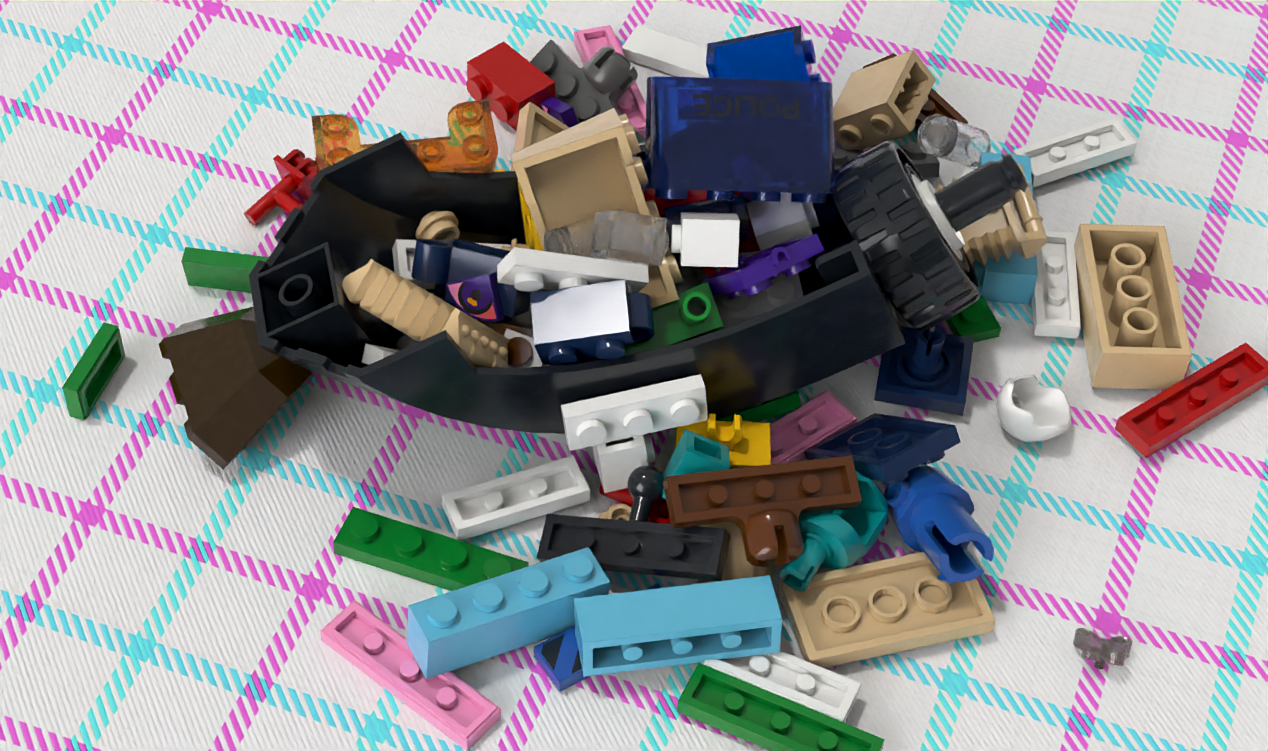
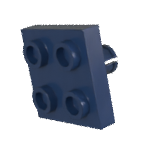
M939 325L935 326L934 331H930V329L918 331L914 328L900 326L906 343L882 353L874 401L963 416L974 338L946 334L945 330Z

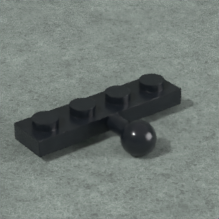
M640 466L630 474L627 482L628 491L633 498L629 521L547 514L537 559L543 562L589 547L603 571L722 581L731 535L725 528L691 526L672 529L671 524L648 522L652 503L662 496L663 481L665 479L657 468Z

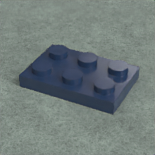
M874 413L804 450L807 460L852 455L855 471L871 480L881 481L884 485H890L906 479L909 476L908 471L920 464H930L942 459L945 456L944 451L959 444L960 438L955 425Z

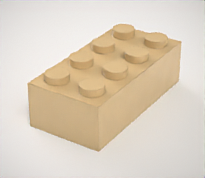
M1080 224L1074 244L1080 319L1092 388L1168 389L1184 379L1192 353L1165 226Z

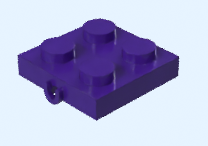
M817 233L779 242L748 258L745 256L738 257V267L725 268L703 279V282H708L713 296L727 294L729 300L743 294L750 296L773 285L772 279L784 274L788 277L811 267L812 264L809 258L823 252L824 249Z

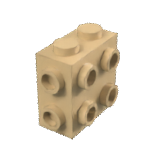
M914 50L852 72L824 125L845 151L859 150L892 138H903L914 129L915 121L922 107L928 101V95L936 79Z

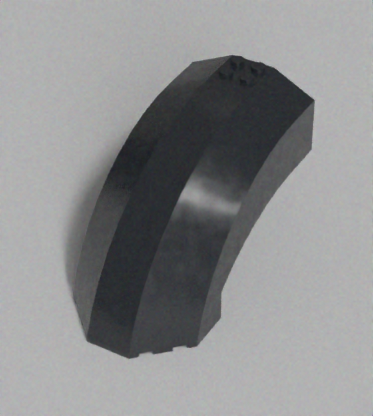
M793 80L757 97V118L752 117V100H749L740 105V117H735L734 107L728 116H715L665 138L640 145L641 152L636 154L637 157H641L645 162L648 182L727 154L730 163L744 155L770 175L771 186L760 198L797 186L802 202L812 201L820 225L813 228L812 233H817L824 251L810 257L809 260L812 266L798 273L804 296L731 327L703 336H697L678 344L622 356L621 358L528 368L475 367L449 333L444 330L370 365L361 362L365 344L396 349L398 340L406 334L362 309L360 303L354 304L350 302L343 290L342 281L348 274L368 264L370 259L394 272L392 247L396 239L417 240L416 230L425 215L433 211L453 212L459 222V240L472 243L511 245L512 239H517V244L526 245L518 178L515 171L488 173L429 171L401 132L320 170L309 185L313 190L311 196L302 209L294 208L275 235L274 238L278 244L267 261L258 260L249 274L259 345L264 350L311 372L445 418L484 427L530 433L565 434L561 405L699 374H701L706 388L708 416L709 414H716V416L727 414L778 398L821 381L903 345L906 341L892 303L883 292L858 241L852 240L838 212L829 184V178L836 170ZM774 97L780 103V113L777 117L766 118L760 113L759 104L763 98ZM794 98H799L800 119L784 118L782 108L785 105H794ZM769 100L764 103L766 114L771 115L775 113L776 105L773 101ZM788 109L787 114L795 115V109ZM744 198L746 203L752 202L751 200ZM656 232V235H657V238H658V241H659V244H660L661 241H660L659 236H658V234H657V232ZM426 289L429 293L434 292V289Z

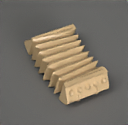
M1017 163L1024 177L1026 178L1022 165L1020 163ZM1029 182V186L1024 193L1022 190L1018 191L1012 201L960 230L965 242L963 249L972 266L974 259L985 266L988 257L998 263L1000 254L1009 261L1012 250L1028 259L1036 256V253L1046 244L1048 238L1042 224L1043 218L1038 213ZM939 183L937 185L936 192L944 188Z
M370 259L368 264L348 274L343 279L342 287L350 302L354 304L360 303L362 309L370 312V314L380 318L414 340L420 342L446 330L475 367L508 368L507 344L510 339L374 260Z

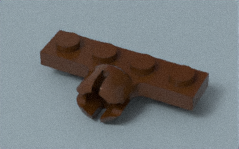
M852 455L667 476L663 481L672 529L725 522L735 523L741 530L746 559L751 565L756 567H768V559H773L775 566L787 564L796 560L803 553L805 548L798 519L800 514L857 507L862 502Z

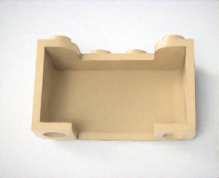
M612 108L510 154L543 251L648 265L649 283L639 292L651 297L652 308L679 299L674 284L682 282V277L668 242L659 244L654 228L662 226L661 218L654 199L645 201L641 186L649 182L641 158L633 159V155L640 153L641 150L633 126L630 125L626 114L618 116L615 108Z

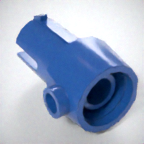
M927 465L908 471L909 476L906 479L886 486L884 497L904 543L914 551L924 552L940 573L937 579L953 584L954 581H971L985 572L968 551V544L971 541L981 555L989 561L993 559L994 547L989 537L971 516L974 512V505L968 492L938 468Z

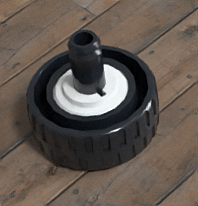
M884 141L831 174L829 178L831 193L849 235L853 241H858L889 301L914 329L918 331L928 330L957 315L980 299L982 288L976 272L963 249L965 242L960 230L1012 201L1018 191L1022 190L1023 193L1026 191L1029 184L1011 154H1001L1003 159L999 161L990 160L937 192L928 180L924 181L905 152L893 141Z

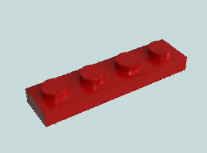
M1245 342L1120 416L1115 430L1147 458L1268 385V361Z

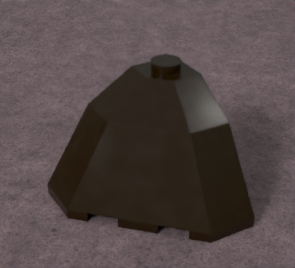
M254 307L184 323L163 338L158 344L162 358L169 359L174 372L169 377L176 402L177 404L184 405L189 419L184 423L188 439L222 469L226 468L248 446L267 422L316 375L314 372L264 350L259 345Z

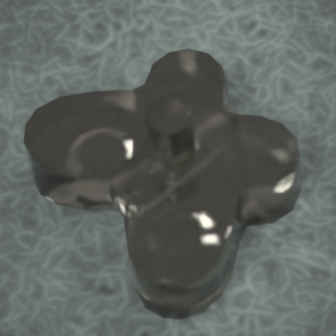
M1085 628L1076 629L1073 639V645L1082 651L1081 656L1088 660H1094V667L1098 669H1104L1105 661L1113 665L1123 666L1125 659L1130 655L1133 642L1124 636H1116L1109 639L1099 638L1095 633Z

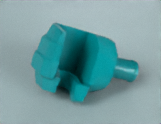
M856 471L862 502L857 507L809 512L799 515L798 519L805 549L796 560L787 563L780 571V577L785 578L783 582L797 591H805L820 566L828 569H841L854 564L869 551L888 519L886 498L871 479L864 477Z

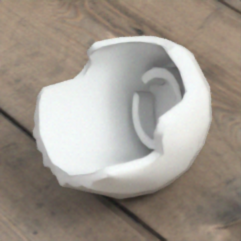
M1032 374L1006 380L998 393L996 403L1001 425L1014 438L1025 442L1048 440L1069 431L1072 412L1067 396L1059 387H1043L1037 383V377Z

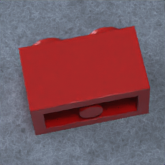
M504 41L467 61L466 86L471 97L484 104L494 112L500 121L506 122L516 131L519 111L526 104L531 102L542 109L540 102L550 96L555 98V81Z

